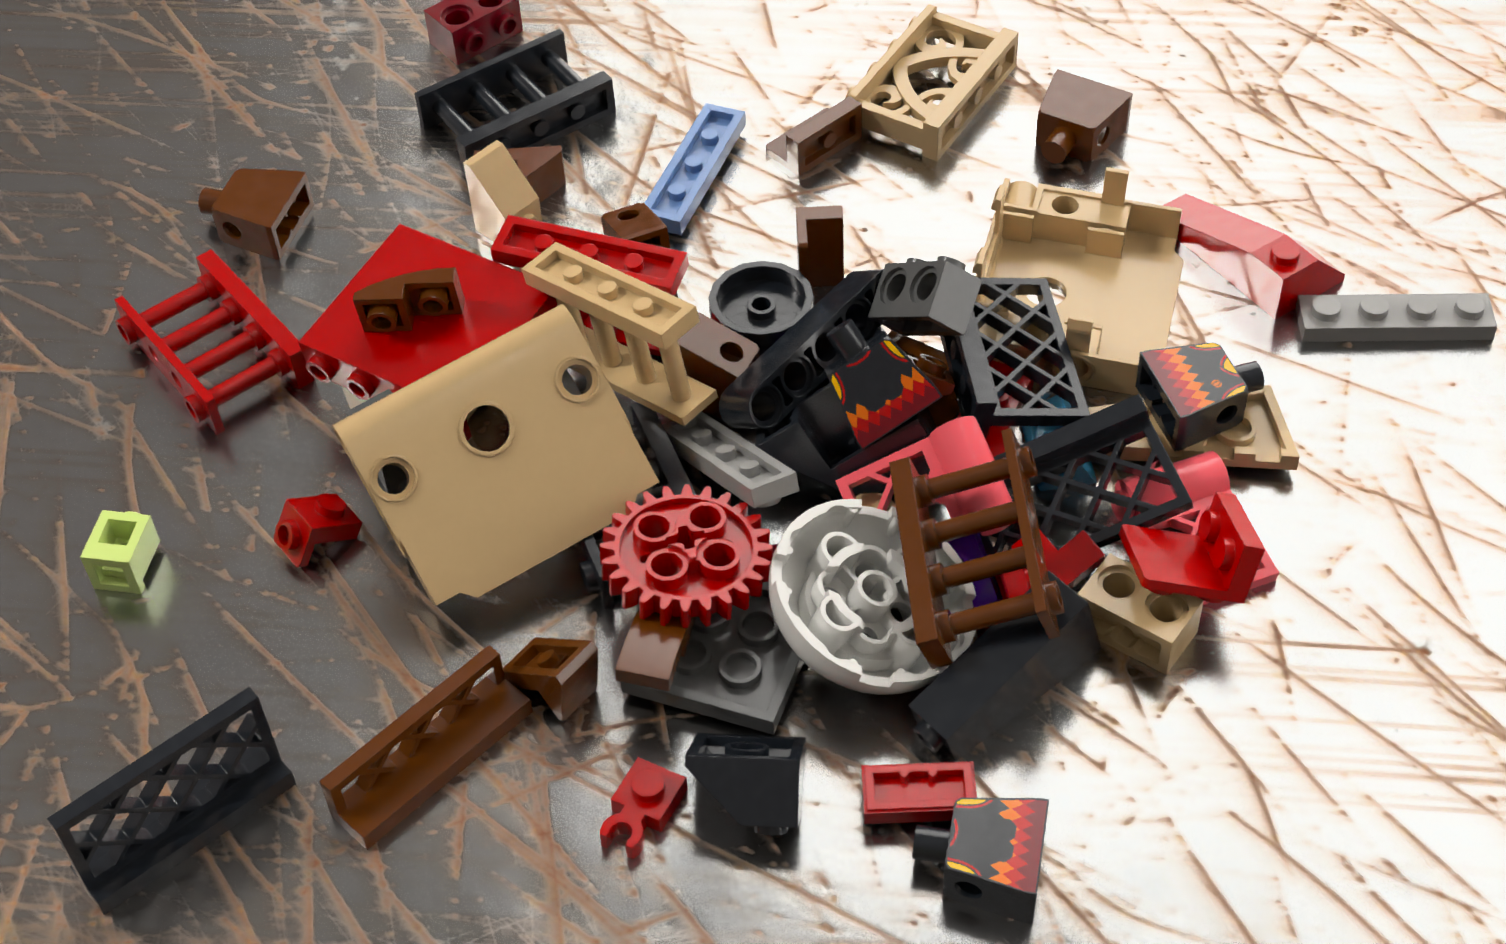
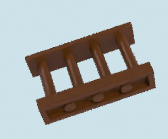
M1012 428L1001 431L1006 453L1005 458L930 479L927 474L921 476L918 474L910 457L889 462L916 644L932 669L953 663L950 643L957 641V635L1037 614L1049 639L1060 637L1056 615L1065 612L1064 604L1056 580L1049 582L1029 478L1038 476L1037 468L1030 446L1020 447ZM1009 478L1011 480L1014 501L939 522H936L935 518H930L928 506L935 505V499ZM1019 522L1023 546L946 567L941 562L937 563L935 550L942 549V543ZM1024 568L1028 569L1031 593L951 613L949 609L944 610L942 596L950 594V588Z

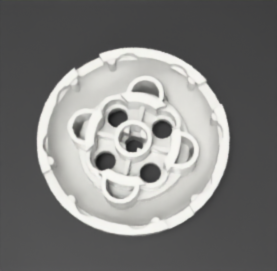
M862 499L834 500L805 511L789 525L781 537L771 561L768 580L769 598L775 621L783 637L805 664L824 678L840 686L876 695L902 694L918 690L930 685L950 666L932 669L916 644L896 507L891 506L889 511L874 507L862 506ZM948 542L942 543V549L935 550L937 563L941 562L944 567L962 562ZM973 583L950 588V594L942 596L944 610L949 609L951 613L973 608L972 600L976 596ZM892 608H898L903 622L897 621L892 616L890 611ZM975 631L957 635V641L950 643L953 662L969 647Z

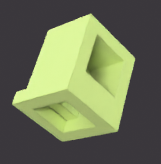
M101 511L80 556L94 589L134 594L143 593L145 588L144 576L160 543L151 516L133 511Z

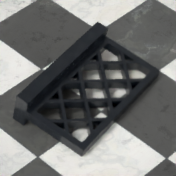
M978 277L982 280L978 294L984 295L994 302L986 308L975 301L965 336H940L948 368L956 385L954 391L961 417H976L984 437L987 438L990 426H1066L1089 416L1090 412L1047 278ZM1037 295L1039 304L1032 308L1015 298V296ZM1004 307L1022 319L1014 325L996 313ZM984 324H987L1004 336L996 342L981 333L979 329ZM1033 324L1048 333L1049 338L1043 342L1024 330ZM1012 341H1015L1033 353L1024 359L1006 347ZM994 358H997L1015 370L1006 377L990 367L989 363ZM1043 358L1058 367L1060 372L1054 377L1035 364ZM1024 375L1044 388L1037 394H1034L1016 382ZM1006 393L1025 406L1023 408H1001L999 398ZM1054 393L1069 402L1071 408H1057L1045 400Z
M1139 394L1020 445V447L1029 445L1035 460L1038 476L1029 478L1031 487L1041 482L1058 486L1049 508L1034 503L1036 515L1045 518L1040 530L1046 537L1054 521L1079 528L1077 535L1082 530L1086 533H1094L1089 535V537L1099 548L1121 540L1119 532L1122 524L1148 528L1193 508L1192 500L1149 419L1148 410ZM1146 438L1152 451L1145 466L1120 459L1126 445ZM1001 453L993 458L994 460L1005 458L1006 453ZM1089 461L1106 466L1097 487L1072 480L1078 466ZM1157 461L1163 472L1154 469ZM1115 469L1140 477L1132 498L1106 490ZM1010 478L1004 480L1010 496L1013 495ZM1149 480L1169 485L1176 496L1175 499L1159 506L1141 501ZM1068 490L1093 497L1084 518L1059 511ZM1102 500L1127 508L1120 523L1108 527L1093 522ZM1136 511L1141 512L1140 514L1134 516ZM1010 524L1006 529L990 535L997 538L994 547L988 536H982L979 533L987 555L1002 552L1007 541L1016 543L1021 539L1020 534L1011 532L1014 524Z
M248 687L48 817L47 820L71 863L70 868L75 878L103 915H105L296 785V781L292 771L281 760L259 697ZM247 713L237 732H226L230 723ZM228 747L219 764H208L216 748ZM192 748H197L188 764H177L181 755ZM167 780H179L170 796H159ZM142 781H147L139 797H126L131 788ZM129 813L121 829H109L116 814ZM90 815H96L88 830H69Z

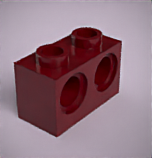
M443 0L424 10L430 44L457 66L523 31L519 0Z

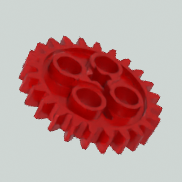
M689 484L684 485L680 495H674L668 486H663L662 497L656 499L646 491L643 492L642 506L628 500L625 502L626 515L613 513L612 527H604L603 543H600V564L602 565V579L609 581L610 595L622 594V607L624 609L639 604L640 619H646L653 612L660 613L661 626H665L672 616L680 617L683 628H688L691 617L699 616L702 623L707 627L711 624V614L716 612L724 619L730 620L732 605L747 610L749 608V595L761 597L763 582H769L773 545L769 544L770 531L769 529L761 528L760 514L748 516V504L746 502L732 507L731 493L728 492L721 495L718 499L711 498V487L706 486L700 495H693Z

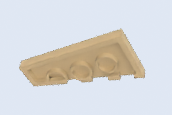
M1271 384L1264 385V388L1248 393L1244 418L1239 425L1176 452L1172 449L1144 402L1148 410L1149 419L1172 463L1207 451H1214L1222 459L1225 466L1297 470L1300 456ZM1114 404L1088 407L1091 415ZM1146 438L1126 445L1120 459L1147 461L1152 450Z

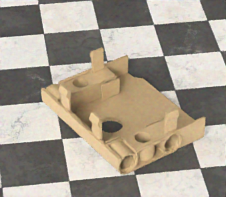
M1106 167L1102 194L1040 183L1037 187L1027 181L1010 183V178H1004L1003 185H999L995 192L991 205V210H995L985 246L981 247L977 253L972 273H976V277L1047 278L1049 283L1062 288L1066 297L1055 306L1081 386L1130 395H1140L1135 387L1140 352L1166 348L1184 263V260L1174 251L1182 209L1125 199L1129 179L1128 170ZM980 294L976 298V302L986 308L994 302ZM1026 295L1015 296V298L1032 308L1038 305L1030 301ZM1004 307L996 313L1014 325L1022 319ZM984 324L979 329L981 333L996 342L1004 336L987 324ZM1033 324L1024 330L1043 342L1049 338L1048 333ZM1012 341L1006 347L1024 359L1033 353L1015 341ZM994 358V359H993L994 361L1003 363V362H1001L1000 360H998L997 358ZM1043 358L1035 364L1054 377L1060 372L1058 367Z
M563 304L331 426L403 556L409 560L432 604L436 606L458 593L476 598L484 595L612 524L613 513L626 515L625 502L628 500L635 502L637 494L659 483L656 474L633 434L632 427L575 320ZM566 369H577L584 374L587 386L583 394L573 395L564 388L562 376ZM483 405L493 406L501 410L509 423V436L505 444L499 449L490 452L480 451L472 447L466 440L463 431L464 421L468 413L474 408ZM387 465H396L405 472L407 483L401 493L389 494L381 489L378 483V473L381 468Z

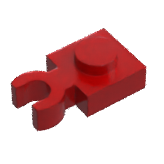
M637 757L610 799L612 811L617 814L608 817L601 825L600 839L602 846L608 848L616 836L627 834L631 836L625 845L627 857L635 859L644 848L643 832L646 827L662 832L688 790L687 777Z

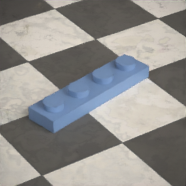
M705 103L645 201V204L665 223L668 232L682 235L745 128V111Z

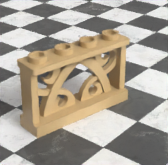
M928 4L918 16H914L911 19L908 28L899 38L891 41L887 51L877 62L875 61L870 65L866 75L858 84L849 88L845 99L851 96L862 104V128L922 149L923 157L938 161L1017 66L1019 32L1005 27L1000 32H996L937 12V6ZM935 39L939 40L937 45H931ZM946 42L955 45V47L946 48ZM948 66V77L954 84L953 88H934L919 95L916 94L911 86L908 75L925 69ZM957 66H962V71H967L965 73H960L957 70ZM883 98L889 99L888 101L883 102V107L878 105L883 100ZM934 100H942L938 105L933 103ZM902 105V107L899 108V109H897V110H890V109L898 108V107H900V106Z

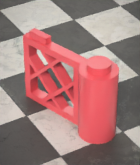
M964 416L937 427L931 432L929 437L835 481L843 499H856L852 488L871 479L886 484L877 509L887 511L894 492L891 475L890 478L882 476V474L890 471L889 462L910 457L912 461L924 455L930 468L928 474L930 479L994 461V458L976 417ZM1004 480L935 499V503L946 506L951 518L1012 502ZM1010 525L981 532V535H993L1006 529Z
M1207 451L1173 462L1192 500L1193 508L1148 528L1163 530L1171 527L1187 534L1199 536L1198 526L1200 517L1205 510L1210 509L1215 492L1233 494L1230 490V479L1222 459L1214 451ZM1161 467L1154 468L1155 470L1163 472ZM1132 475L1117 480L1114 493L1132 498L1140 477ZM1149 480L1141 501L1159 506L1175 499L1176 496L1169 485ZM1111 503L1115 516L1119 521H1122L1127 508ZM1136 511L1134 516L1140 514L1141 512ZM1265 549L1258 567L1259 570L1256 572L1250 589L1274 582L1279 575L1278 569ZM1203 601V605L1210 603Z

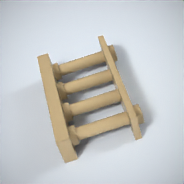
M557 242L521 268L527 285L556 298L558 306L563 304L568 309L612 390L683 426L689 423L718 397L716 389L686 374L678 339L700 322L695 305ZM579 310L589 314L593 330L583 325ZM613 326L624 331L628 347L617 342ZM648 343L659 348L663 364L651 358ZM570 368V369H572V370H574V371H576V372H578V373L584 375L581 371H579V370H577V369Z

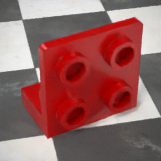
M1215 492L1210 509L1205 510L1200 517L1198 526L1199 536L1122 524L1119 536L1142 587L1159 595L1167 596L1173 593L1191 595L1210 603H1221L1223 601L1245 603L1265 552V547L1236 494Z

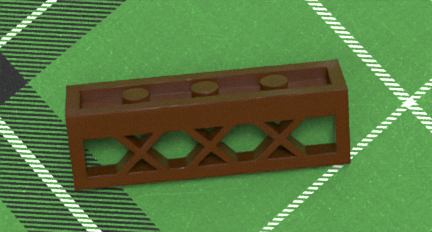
M490 645L485 647L319 781L332 818L367 850L533 712L531 700L505 679L500 653ZM486 673L487 677L473 687L475 681ZM442 708L439 716L432 720L434 714ZM401 742L398 749L389 755L392 748ZM358 776L355 784L342 794L341 789Z

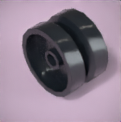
M770 261L742 263L725 271L713 283L708 297L710 318L756 343L760 348L759 357L814 307V296L810 282L798 270L783 263Z

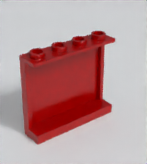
M399 224L298 343L306 361V368L314 378L323 383L331 381L347 388L357 398L368 400L388 389L394 393L558 305L556 298L527 285L522 272ZM456 267L465 297L463 314L417 315L414 317L412 331L364 332L353 302L355 292L385 279L407 273ZM465 419L463 431L466 440L469 441L472 435L467 419Z

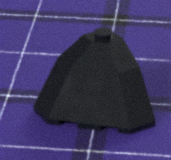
M881 325L878 329H876V330L866 339V341H867L868 339H870L871 337H873L874 335H876L877 333H879V332H881V331H883V330L885 331V329L883 328V326ZM826 377L779 424L769 429H757L755 446L792 470L839 490L835 480L929 437L931 432L937 427L927 407L861 450L828 377ZM924 455L912 460L920 476L929 474L930 468ZM888 471L882 474V476L890 478L891 472ZM871 479L852 489L854 493H883L886 484Z

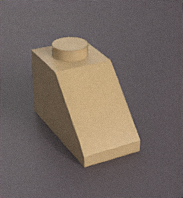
M496 140L463 162L475 229L494 242L508 215L542 222L539 197L503 143Z

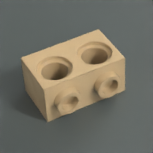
M1111 553L1107 555L1078 593L1079 596L1089 603L1100 641L1165 675L1168 674L1197 634L1204 601L1191 595L1173 593L1165 596L1149 591L1141 586L1131 562H1126Z

